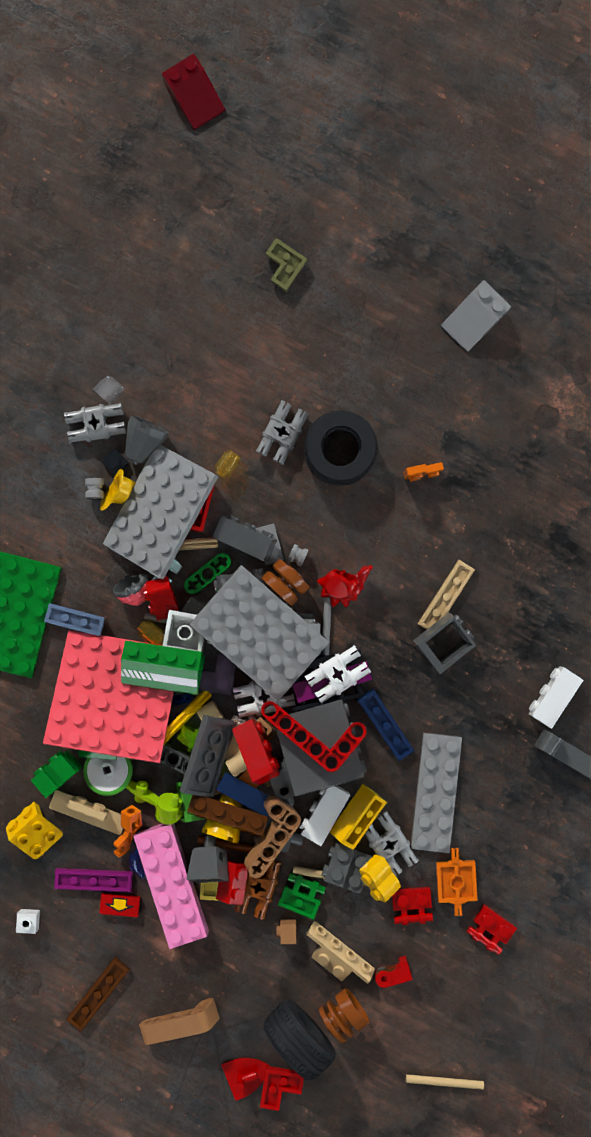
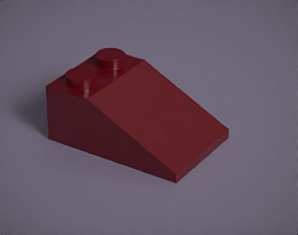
M194 53L162 73L165 86L193 130L226 111L208 75Z

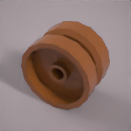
M279 558L273 565V568L280 576L277 577L271 571H267L261 579L292 607L298 600V597L291 589L295 588L300 594H304L310 586L290 565L288 566Z

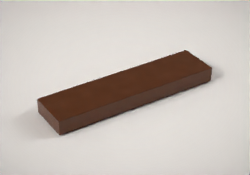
M114 957L69 1014L66 1021L81 1032L125 977L130 968L117 957Z

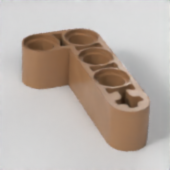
M270 796L265 800L264 808L273 821L244 860L248 873L254 878L264 875L301 823V818L297 811L277 796ZM274 805H278L277 809L271 810ZM293 815L292 819L286 820L288 816ZM278 831H282L280 835L275 836ZM270 847L268 851L263 852L265 848Z
M208 998L199 1002L194 1009L149 1018L142 1021L139 1027L145 1045L205 1033L216 1024L220 1017L214 999Z

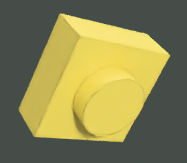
M218 882L201 883L200 900L219 901L216 899Z

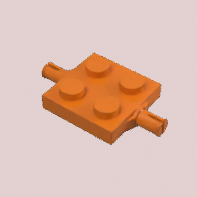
M451 848L452 860L436 862L438 902L454 904V915L458 916L459 911V915L462 916L463 903L478 901L476 865L474 860H460L459 848Z

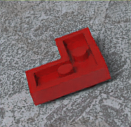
M266 1066L260 1108L279 1111L282 1091L302 1095L304 1078L294 1070Z

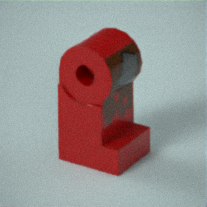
M406 956L399 957L398 964L388 967L379 966L376 969L375 979L378 986L386 988L413 980Z

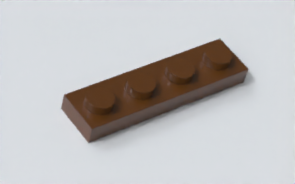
M192 795L187 814L259 837L263 836L268 819L267 816L198 795Z

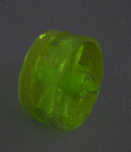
M184 724L177 739L189 747L187 751L191 752L199 729Z

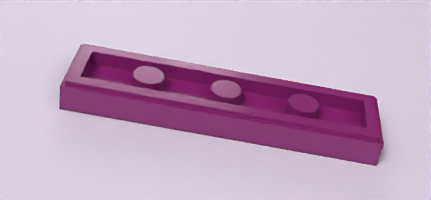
M363 662L345 668L347 671H351L363 664ZM334 671L333 678H338L343 682L341 677L343 671ZM369 673L356 681L357 684L372 680L371 674ZM315 677L308 681L304 680L293 684L298 703L316 698L315 692L329 685L330 679L325 677L312 687L308 682Z
M55 869L54 889L132 892L133 871Z

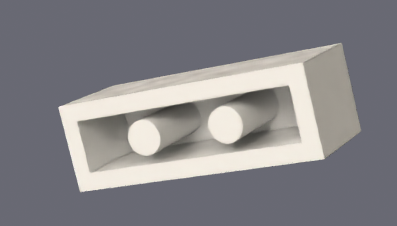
M561 666L553 670L550 675L552 679L548 685L545 684L539 692L541 694L537 701L534 700L529 707V710H531L529 715L551 729L583 682V679Z
M339 786L320 790L319 794L321 797L318 802H313L309 809L311 812L309 818L305 817L300 825L302 829L301 835L322 846L350 797V793Z

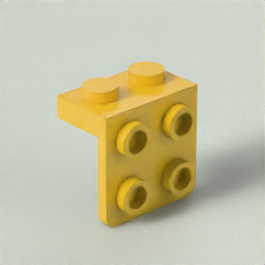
M35 802L25 807L22 813L11 820L6 827L8 840L33 859H38L63 835L59 828L42 816L40 806Z

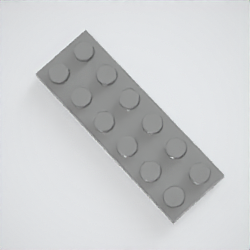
M423 732L411 849L450 853L462 737Z

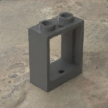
M449 612L413 640L439 674L476 646L473 642L475 637L468 629L464 630L461 626L464 623L458 615L453 616ZM451 623L464 641L438 660L426 642Z

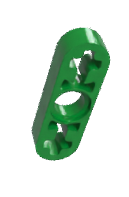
M219 553L186 579L184 583L186 592L197 594L231 566L232 560L230 556L226 553ZM219 557L227 558V565L225 567L223 565L218 567L219 573L210 565L214 562L216 566L220 562ZM210 568L213 570V577L211 579L203 577L204 569ZM199 574L200 579L204 581L205 584L202 585V583L199 582L196 585L197 590H189V582H196L198 580L196 576Z

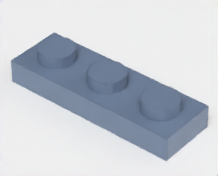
M49 603L44 622L101 636L106 617Z

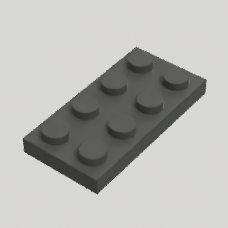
M203 715L180 792L190 795L214 797L233 736L232 729L236 727L237 722Z

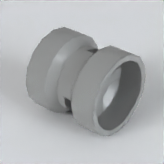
M86 478L85 485L88 490L85 492V498H105L104 491L101 490L104 485V479Z

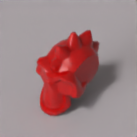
M363 566L357 575L346 573L344 569L343 571L338 569L329 571L326 576L317 580L318 584L322 587L321 597H330L332 607L341 602L347 608L350 600H357V596L363 590L364 583L371 570H373V566Z

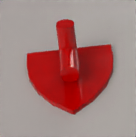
M237 1058L221 1064L235 1101L252 1094L262 1084L266 1066H270L269 1064L253 1058Z

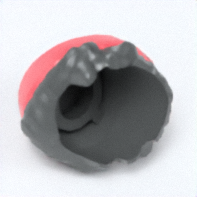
M146 574L126 575L125 579L121 578L119 583L115 584L113 595L121 603L133 606L143 604L146 600L143 590L146 589L148 576Z

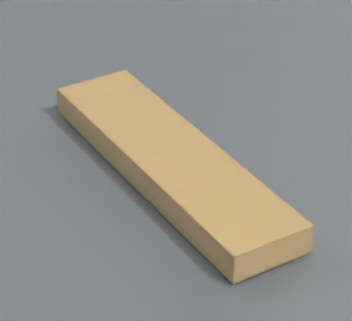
M458 560L417 624L427 630L445 616L475 569Z

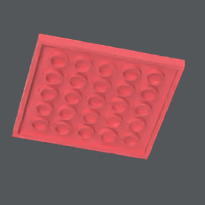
M68 630L43 744L160 764L174 692L121 683V657L125 640H133L103 635L97 636Z

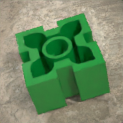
M69 750L64 753L59 751L48 760L50 762L49 765L46 763L33 773L35 777L30 781L45 798L54 793L83 768Z

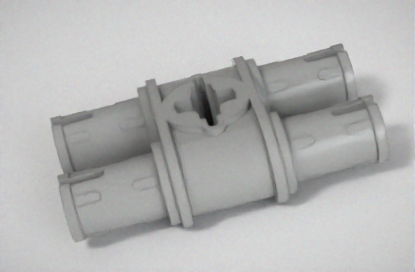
M281 400L275 415L270 416V421L265 431L262 432L263 438L256 449L257 453L267 457L273 442H278L280 447L273 461L278 463L279 460L281 465H284L290 450L293 451L295 449L294 445L300 434L303 433L301 428L309 416V413L306 411L303 413L302 409H298L292 423H286L285 418L292 405L286 404L283 400ZM283 429H285V432L288 435H282V437H280L278 430L282 431Z
M99 404V406L82 407L79 411L64 412L67 425L82 421L85 423L84 429L67 431L69 443L84 440L92 442V440L104 438L107 440L113 435L127 434L125 422L110 425L106 423L107 417L123 415L122 404L108 406ZM95 418L100 422L97 423L96 428L91 425V423H94Z
M384 811L382 813L386 820H384L381 814L377 816V819L384 827L385 834L379 835L371 824L369 827L370 831L367 830L365 835L370 841L369 847L374 850L376 855L385 858L392 872L397 876L393 868L396 869L398 874L403 870L394 859L396 853L402 855L408 867L413 865L409 857L412 858L414 863H417L419 859L410 848V841L406 839L400 830L401 827L398 824L395 825L388 811ZM390 840L393 847L387 846L386 841Z

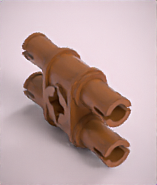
M276 860V863L273 861L267 869L266 875H262L259 878L251 877L248 873L241 914H246L250 898L254 897L258 901L253 916L258 918L260 913V919H265L268 905L273 901L272 896L275 886L278 884V879L276 878L281 865L280 861ZM257 883H261V887H259V889L256 890L255 885H257ZM236 905L234 910L239 913L241 905Z

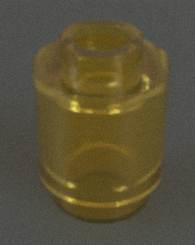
M231 450L224 452L214 466L217 469L215 473L223 479L226 476L230 478L240 464L241 457Z
M150 620L147 622L143 621L137 628L139 631L137 635L149 644L160 645L164 640V631Z

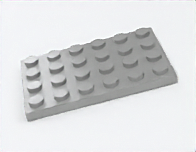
M159 445L149 456L135 482L136 484L131 490L129 498L121 508L103 544L156 577L164 579L219 476Z
M242 565L189 624L277 701L281 699L329 643L328 640Z

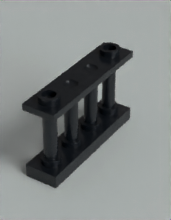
M357 649L356 651H354V652H352V653L350 654V655H353L354 653H356V652L358 651V652L360 653V655H361L360 657H362V654H361V650H360V649ZM335 654L315 658L308 666L309 671L313 672L318 669L320 663L323 664L334 657ZM357 657L353 661L349 662V665L351 666L357 664L358 658L360 657ZM301 676L294 683L301 682ZM360 683L354 686L355 693L344 695V692H341V695L336 694L337 697L329 698L321 704L319 698L324 696L322 695L317 697L318 701L308 703L303 701L293 706L294 711L298 710L299 712L341 699L344 701L355 698V701H358L357 699L369 692V690L363 691L362 684Z

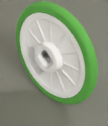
M117 757V760L87 758L83 769L84 779L88 787L99 795L112 796L118 794L127 787L132 778V761L129 758ZM110 767L111 773L107 774L105 768Z

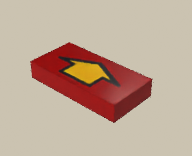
M102 893L99 914L138 917L141 896Z

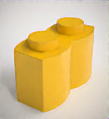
M374 855L359 870L361 880L369 886L370 894L376 901L386 903L401 887L390 865L382 856Z

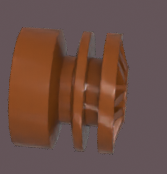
M344 988L335 995L338 1005L329 1000L327 1001V1007L325 1005L319 1007V1012L325 1026L341 1044L347 1041V1036L349 1038L354 1036L351 1026L360 1031L370 1024L365 1010L348 988Z

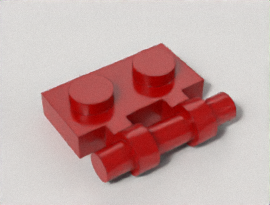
M430 887L398 889L392 895L393 911L401 910V916H394V924H402L403 926L408 925V923L419 922L420 924H426L427 921H433V914H425L424 908H432ZM418 909V914L407 915V910Z
M484 904L473 919L479 926L477 929L469 926L466 932L472 936L474 941H479L485 945L488 951L500 955L502 948L497 943L501 940L507 944L517 928ZM485 930L493 935L491 939L483 935Z

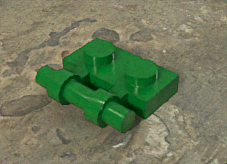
M290 873L287 880L293 882L294 885L292 888L284 886L278 905L314 920L321 903V899L316 898L315 894L318 892L323 895L326 887L319 885L317 881L311 882L306 880L302 875ZM303 886L310 889L309 894L298 891L299 887Z

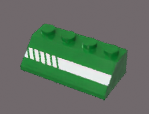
M125 640L121 657V683L198 695L205 656L200 651Z

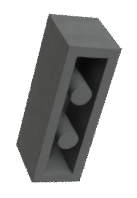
M230 514L228 516H221L213 538L262 561H269L277 539L273 538L272 533L265 530L260 532L256 530L255 525L248 522L245 524L238 522L239 518Z

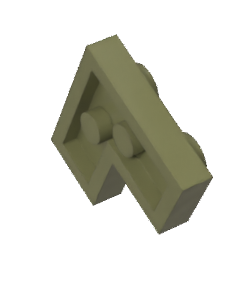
M277 238L266 252L268 258L280 265L271 278V282L287 292L308 259Z

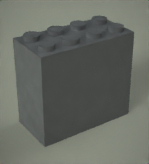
M342 699L289 714L329 749L334 746L349 726L353 724V722H348L347 717L350 716L347 703L343 704ZM283 719L280 723L281 728H290L291 721ZM276 728L295 797L364 778L363 773H367L364 760L360 761L358 754H361L359 745L340 769L332 773L321 767ZM354 728L352 729V735H356ZM298 732L295 737L296 741L304 742L307 735L304 732ZM342 742L339 745L340 752L347 753L350 750L349 743ZM316 744L311 747L313 755L321 754L322 747ZM331 757L327 759L326 766L333 769L337 766L338 762L335 758Z

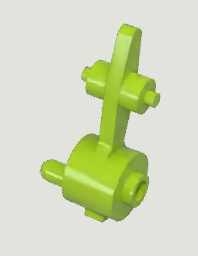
M130 780L126 789L135 795L134 799L136 802L144 803L146 801L156 807L155 816L160 823L166 825L174 824L182 817V800L178 794L164 793L157 796L148 789V783L145 781L136 783Z

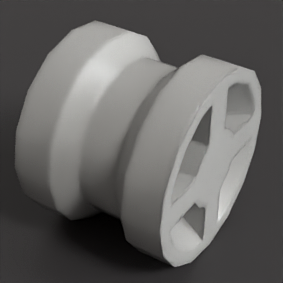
M294 544L287 561L290 563L295 562L297 566L301 567L308 549H301L298 545Z

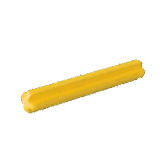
M204 689L169 724L164 745L210 699L212 695L207 689Z

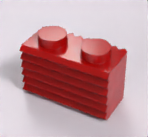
M165 576L164 579L158 578L146 582V589L143 590L146 601H150V613L156 616L157 621L168 618L169 610L179 612V606L168 576Z
M227 860L229 881L218 882L216 899L227 904L242 905L244 903L248 871L244 863Z

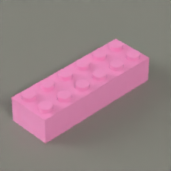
M159 824L136 832L133 837L169 949L207 937L209 930L194 883L187 880L189 867L175 824Z

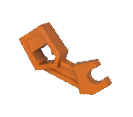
M133 805L121 811V827L125 831L113 843L118 848L114 850V855L118 858L129 851L133 836L142 826L141 810Z

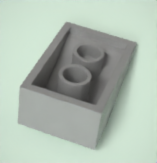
M483 280L444 321L441 327L468 352L510 310L511 306Z

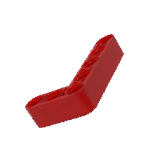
M268 701L261 707V713L267 721L328 772L333 773L339 770L366 736V727L360 722H355L349 726L334 746L329 749L276 703ZM274 706L276 713L273 716H267L265 713L267 707ZM289 719L291 721L290 728L282 729L280 726L281 721ZM354 727L362 728L363 734L361 737H354L352 735ZM298 732L306 733L307 737L304 742L296 741L295 737ZM342 742H347L350 745V750L347 753H342L339 750V745ZM316 744L322 747L321 754L317 756L311 753V747ZM331 757L335 758L338 762L337 766L333 769L326 766L327 759Z

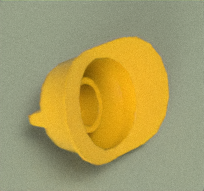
M122 469L118 470L112 484L104 494L105 498L101 500L100 510L107 509L111 503H125L129 498L131 490L136 483L123 476Z

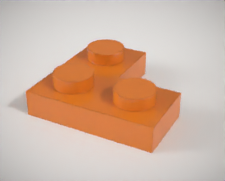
M443 463L408 467L403 472L404 480L409 479L410 482L421 480L425 475H428L429 478L439 476V472L444 470Z

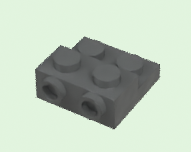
M335 843V846L330 847L327 856L330 858L329 864L324 865L321 874L324 877L323 881L361 894L364 882L361 880L359 870L372 856Z

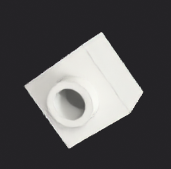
M20 909L17 913L16 933L36 934L39 930L40 910ZM24 921H28L29 925H24Z

